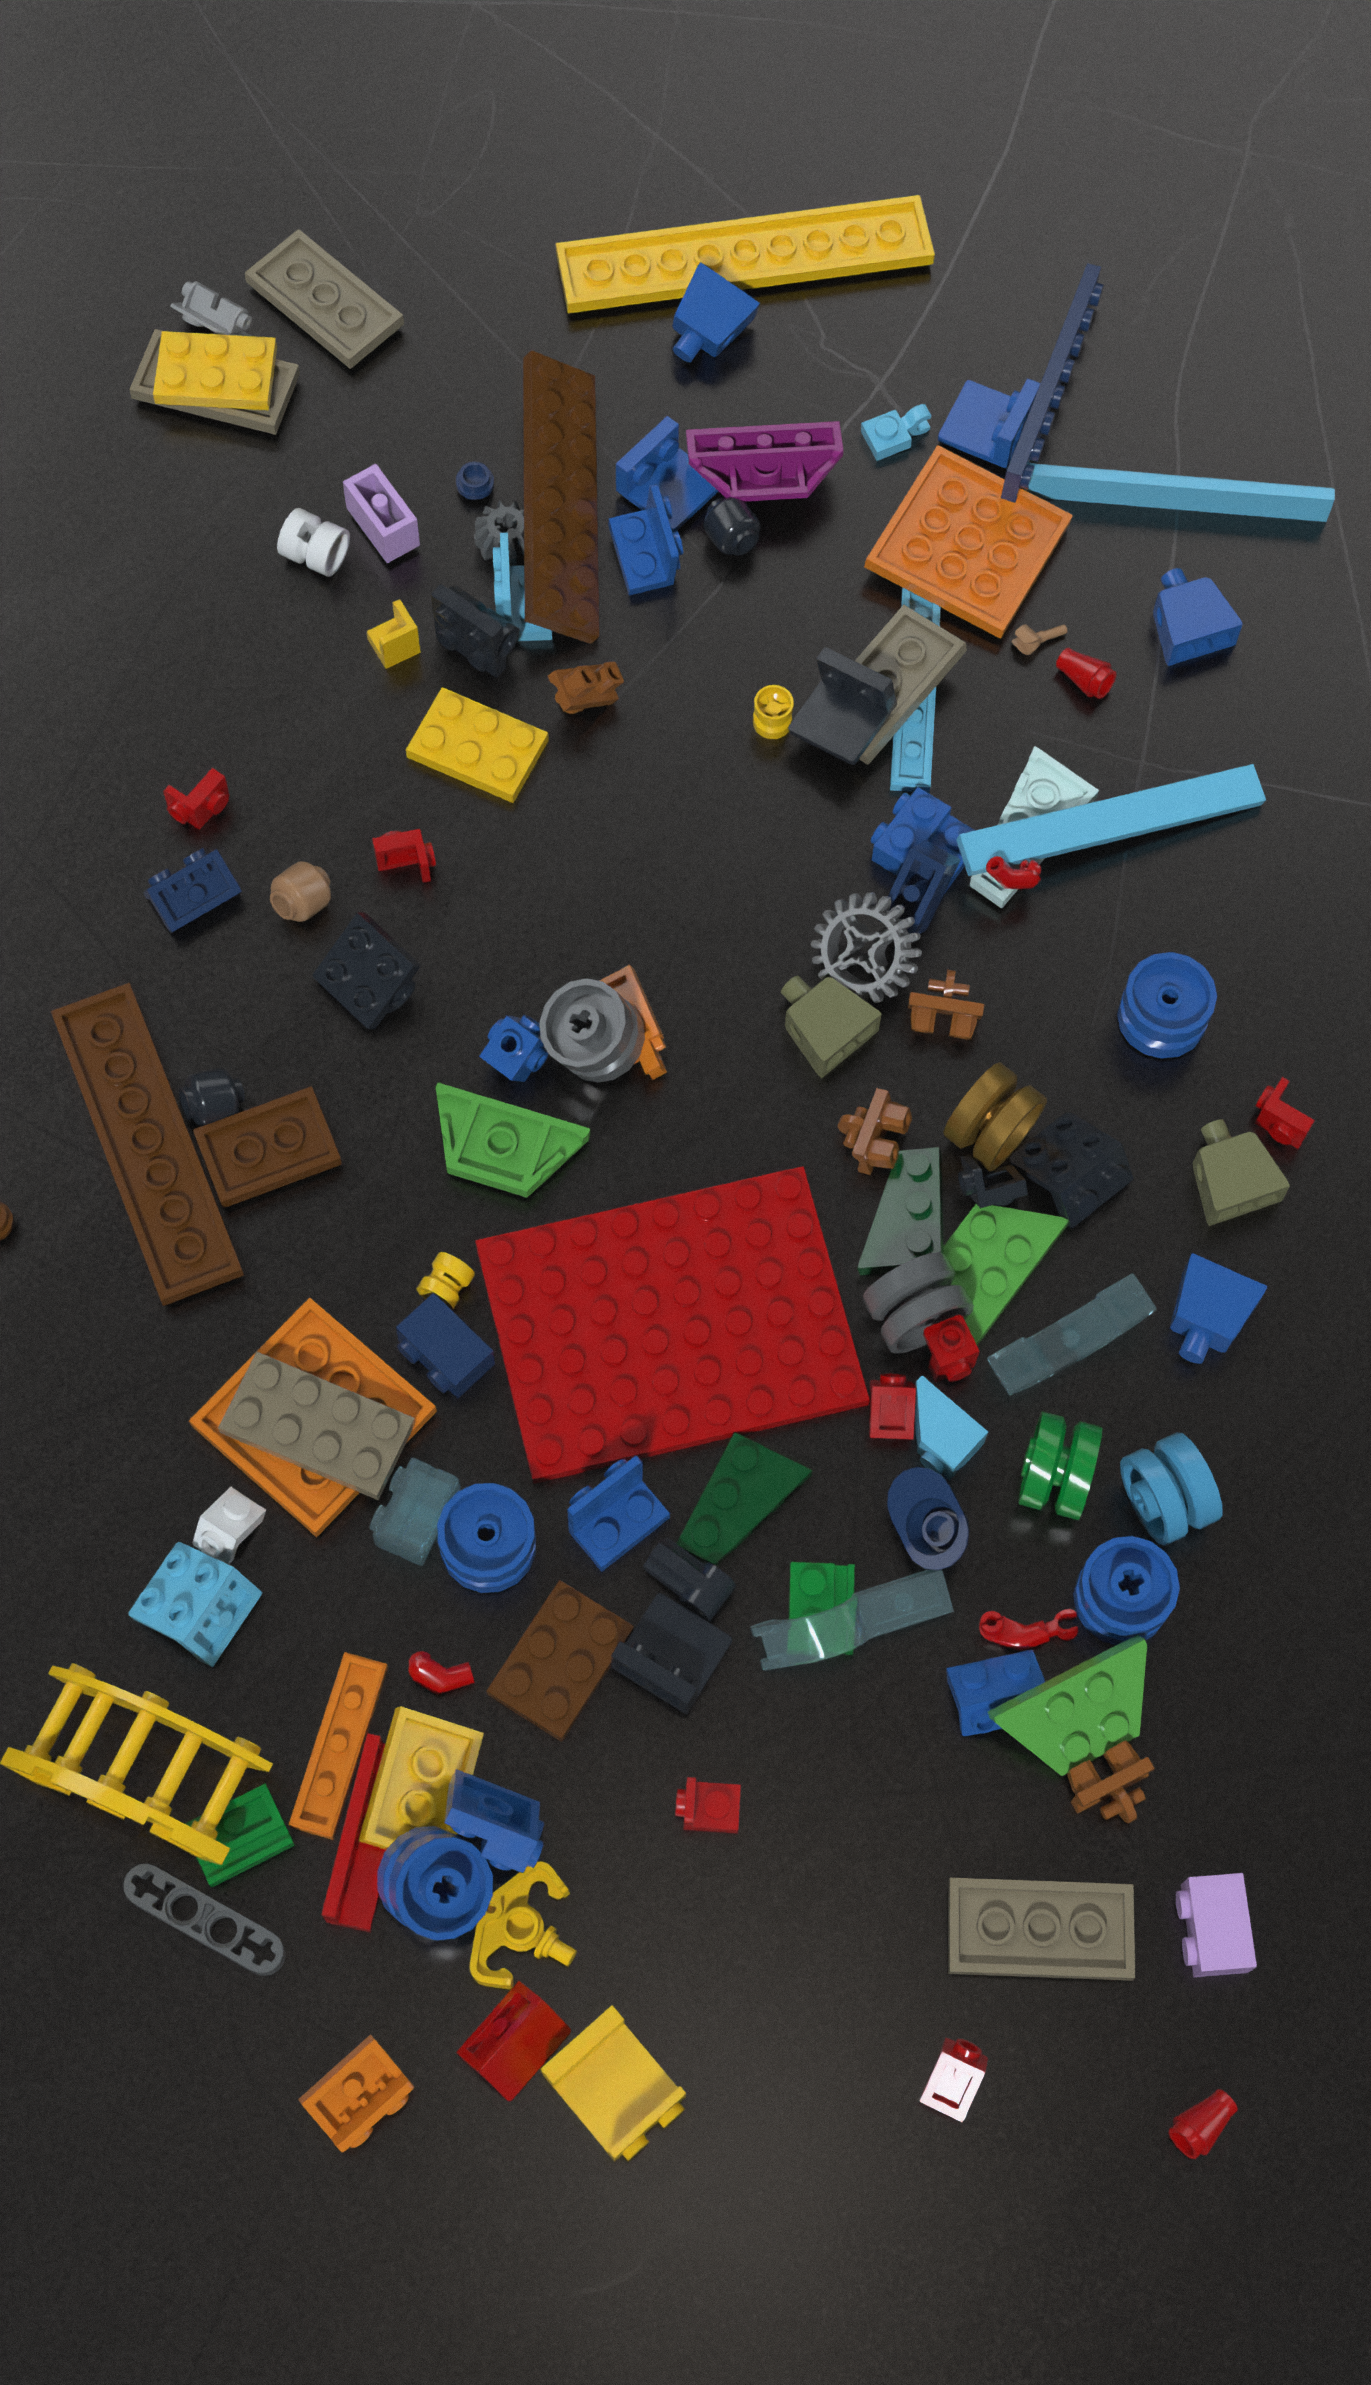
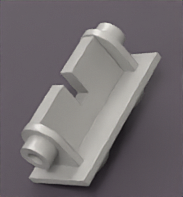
M188 281L184 284L182 288V295L185 296L183 302L171 303L170 307L183 314V320L195 326H205L214 331L213 334L251 336L243 331L250 326L252 317L248 315L247 309L227 298H221L218 308H215L219 294L197 281L193 283Z

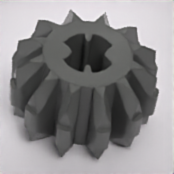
M500 500L497 504V509L485 506L483 517H477L475 521L476 533L474 534V543L477 549H481L484 561L493 558V547H500V533L508 532L510 565L515 566L518 558L524 560V509L519 510L516 500L510 507H504Z

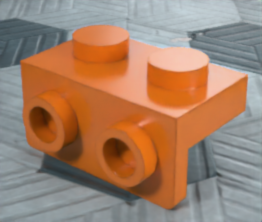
M370 2034L298 2100L330 2137L340 2152L343 2153L349 2147L355 2148L361 2145L371 2135L373 2131L372 2126L385 2114L392 2115L400 2110L408 2101V2094L414 2089V2085Z

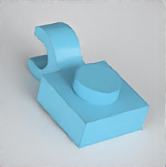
M925 404L913 407L902 418H900L895 409L862 422L861 433L876 461L911 448L912 436L921 435L930 430L931 427L927 420L931 419V414Z

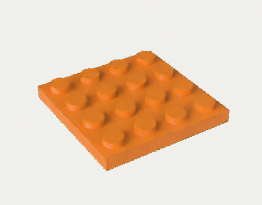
M937 445L866 558L864 567L1001 639L1068 528L1073 515L1022 488L1016 503L1001 499L1004 479Z
M311 1298L257 1351L414 1417L416 1423L407 1442L437 1412L436 1406ZM254 1354L189 1422L196 1431L312 1534L318 1537L360 1492L219 1432L218 1427L255 1356Z

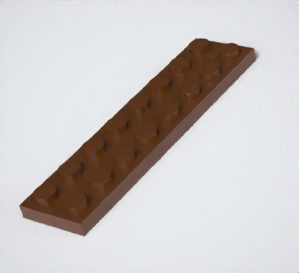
M531 350L523 358L525 622L591 644L599 638L595 375Z
M130 983L52 1010L53 1019L162 1305L165 1306L243 1276L242 1268Z

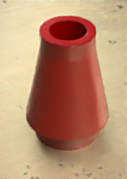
M1069 647L1063 650L1056 662V667L1063 671L1088 697L1103 698L1110 691L1116 680L1117 673L1111 669L1109 662L1076 652Z
M1217 2089L1208 2098L1173 2118L1174 2125L1169 2129L1170 2138L1177 2148L1191 2159H1196L1200 2154L1207 2155L1230 2118L1238 2111L1236 2103L1226 2092Z

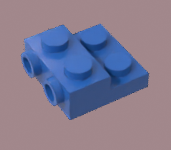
M917 787L911 796L903 793L892 812L896 815L889 825L882 822L875 830L871 838V843L874 844L872 861L898 876L910 849L926 840L961 859L946 889L947 891L965 867L956 839L959 834L976 830L951 816V807Z
M455 1770L448 1788L445 1824L450 1825L456 1833L464 1837L474 1838L478 1836L482 1838L481 1857L486 1858L492 1866L498 1869H514L524 1873L527 1866L535 1867L543 1848V1841L539 1840L544 1827V1821L539 1820L540 1802L468 1773Z

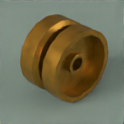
M1001 1062L994 1064L976 1081L952 1113L943 1131L944 1136L960 1149L976 1142L973 1149V1158L989 1171L995 1170L1013 1153L1034 1126L1047 1103V1098L1031 1085L1014 1092L1017 1086V1075Z

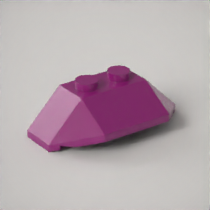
M839 421L686 430L689 465L725 498L732 497L742 501L808 498L843 456Z

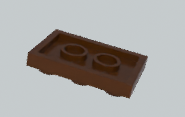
M312 1086L193 1130L223 1208L342 1164Z
M559 1580L486 1690L487 1695L562 1742L611 1667L612 1653L620 1641L623 1643L627 1642L634 1631V1626Z

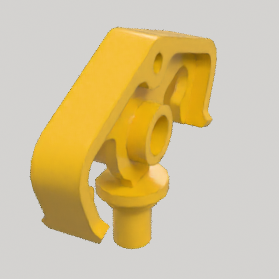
M540 1861L536 1863L534 1868L527 1866L524 1873L519 1872L493 1892L486 1914L476 1925L471 1953L470 1972L477 1983L483 1986L507 1990L513 1988L512 1973L505 1968L492 1971L487 1967L488 1957L501 1946H506L517 1952L536 1948L534 1957L540 1959L542 1956L545 1958L550 1956L567 1967L573 1961L577 1950L559 1940L555 1927L550 1926L545 1932L544 1922L540 1913L528 1904L531 1886L537 1881L547 1884L548 1894L553 1898L561 1899L570 1895L566 1885L548 1863Z

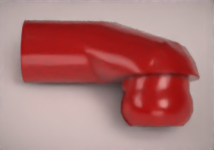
M425 1651L416 1652L409 1659L408 1669L413 1681L432 1693L441 1694L475 1683L469 1662L445 1668L431 1659V1655Z

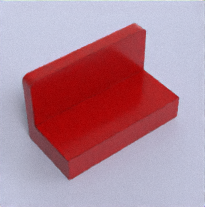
M518 1981L456 2053L485 2078L507 2101H511L571 2032V2028L541 1997Z

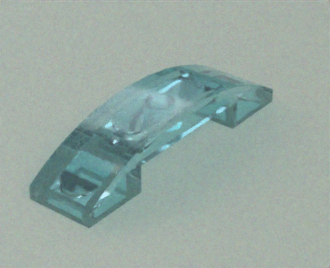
M1134 1273L1097 1293L1095 1300L1026 1340L1024 1337L1016 1340L987 1357L986 1360L1010 1396L1059 1373L1099 1350L1156 1311V1307Z

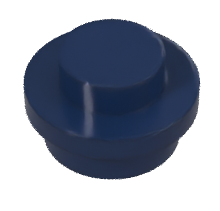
M469 462L463 465L457 473L456 488L465 498L472 500L482 499L492 492L494 476L483 463Z

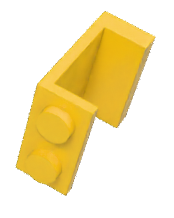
M613 2005L541 2068L543 2076L614 2162L621 2155L629 2161L649 2143V2140L644 2135L659 2122L665 2128L685 2110L680 2102L686 2097V2092L681 2086L677 2087L633 2035L624 2024L623 2017Z

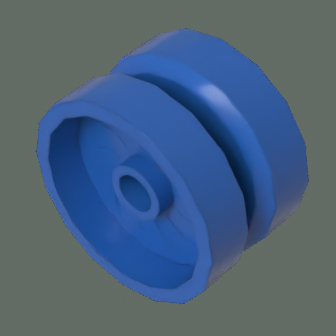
M1174 952L1154 954L1140 961L1130 973L1120 1000L1117 1013L1120 1031L1131 1046L1145 1055L1163 1059L1179 1057L1195 1048L1204 1036L1214 1012L1217 993L1213 978L1203 965L1189 956Z
M495 1483L474 1484L458 1491L444 1505L437 1523L438 1545L441 1558L449 1575L460 1585L480 1593L501 1592L516 1585L528 1573L536 1555L534 1518L526 1501L510 1488ZM485 1535L490 1540L483 1541L480 1538Z
M1134 1536L1113 1538L1094 1550L1077 1577L1073 1593L1076 1614L1085 1629L1103 1642L1118 1645L1137 1634L1147 1640L1156 1634L1176 1606L1180 1590L1177 1569L1168 1554L1151 1541Z
M436 1826L416 1827L398 1836L384 1852L378 1868L377 1890L384 1908L397 1921L407 1926L416 1934L432 1940L455 1939L472 1930L486 1914L493 1896V1874L487 1859L480 1856L481 1852L472 1843Z

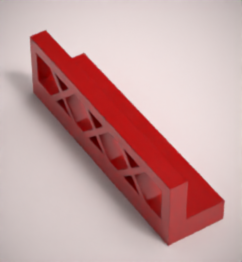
M369 1733L366 1736L321 1914L326 1923L367 1932L372 1931L380 1899L377 1890V1874L386 1851L385 1849L359 1841L385 1748V1743H383L381 1736Z

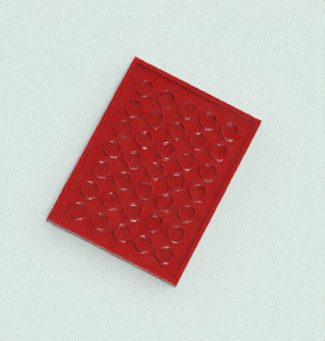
M804 1166L475 1240L533 1484L612 1466L621 1459H625L628 1462L636 1455L642 1459L731 1438L734 1432L744 1435L869 1405L870 1399Z

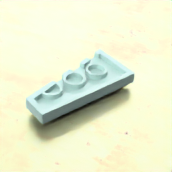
M1034 746L1029 761L1020 775L998 825L1092 803L1096 800L1099 790ZM1045 858L1035 861L1040 864ZM1020 864L1011 867L1012 869H1019ZM988 872L973 875L969 885L1000 908H1003L1018 890L1004 889Z

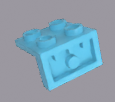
M508 532L500 533V547H493L496 613L519 628L520 633L517 641L552 640L551 630L525 622L524 565L510 566Z
M178 1542L129 1611V1616L174 1639L201 1662L213 1667L262 1595V1592L234 1567Z

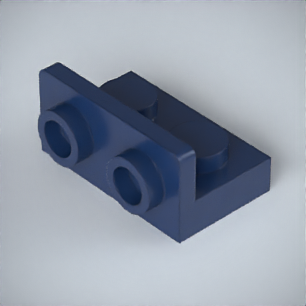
M204 848L182 860L186 867L172 875L169 868L147 880L151 887L145 890L143 894L146 899H150L170 933L242 892L217 849L207 854Z

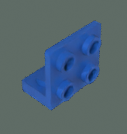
M1027 378L1021 391L1014 390L1012 395L1009 396L967 380L939 432L938 441L1007 469L1041 383Z
M666 416L616 463V491L640 510H646L649 487L658 484L661 496L667 495L669 498L672 519L668 520L672 532H676L718 490L689 465L688 454L679 448V424L669 416Z
M658 484L649 487L646 510L609 518L608 521L629 595L674 585L676 570L680 569L679 555H683L682 541L678 531L672 532L668 520L672 519L671 504L667 495L661 496Z
M637 1455L628 1462L625 1459H621L614 1463L605 1472L604 1477L606 1479L593 1489L590 1486L584 1487L569 1501L571 1505L567 1509L569 1533L601 1572L670 1519V1513L642 1481L643 1462Z

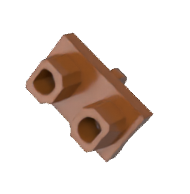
M614 661L598 665H583L576 668L555 670L548 675L550 683L558 689V692L555 694L556 702L560 704L563 712L572 714L581 712L585 708L613 704L619 699L615 689L624 683L620 670Z
M947 969L945 981L929 978L927 991L943 993V997L910 993L907 1008L912 1009L911 1030L933 1034L936 1013L952 1015L949 1036L970 1040L975 1030L977 1019L980 1020L983 1016L984 1004L951 999L952 995L968 997L970 985L955 983L956 971Z
M876 1088L868 1110L864 1107H857L854 1115H842L838 1122L839 1130L846 1135L843 1144L853 1149V1157L860 1162L857 1168L860 1173L871 1175L874 1166L893 1169L898 1158L899 1146L895 1141L884 1139L886 1132L889 1130L905 1134L912 1121L910 1108L892 1102L887 1090Z
M1124 1741L1103 1754L1114 1773L1112 1776L1101 1780L1090 1760L1070 1769L1067 1773L1072 1790L1075 1793L1071 1803L1077 1814L1110 1797L1112 1802L1100 1807L1101 1814L1105 1820L1117 1814L1126 1823H1131L1137 1819L1134 1805L1145 1800V1795L1140 1787L1129 1793H1126L1124 1789L1149 1776L1148 1773L1155 1768L1148 1757L1140 1760L1131 1745Z

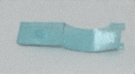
M929 1569L853 1593L851 1598L844 1603L814 1615L787 1620L772 1619L750 1626L754 1637H762L767 1658L761 1659L760 1663L765 1671L831 1658L862 1645L870 1638L954 1612L942 1569Z

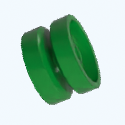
M1042 1411L1034 1436L1030 1438L1021 1471L1023 1479L1018 1504L1038 1510L1042 1509L1049 1499L1052 1486L1055 1485L1057 1489L1054 1507L1057 1515L1079 1520L1092 1482L1103 1428L1080 1421L1074 1426L1068 1446L1063 1445L1066 1433L1064 1417Z

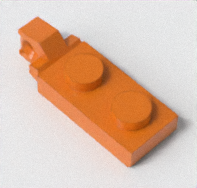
M628 965L599 980L606 983L637 1009L644 1022L645 1041L641 1054L635 1063L640 1061L645 1073L649 1074L652 1080L667 1073L659 1051L666 1048L663 1041L664 1036L634 968Z

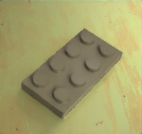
M299 229L245 272L246 282L350 369L404 325L402 313Z
M155 329L129 389L132 399L155 404L153 390L162 330ZM276 359L269 410L155 405L276 435L300 375L299 365Z
M905 605L898 610L855 660V662L892 679L897 700V706L860 757V760L869 765L967 651L964 641Z
M256 1352L218 1429L221 1434L379 1500L416 1422L414 1417L260 1352Z
M950 1878L948 1880V1974L1133 1981L1135 1979L1133 1884Z

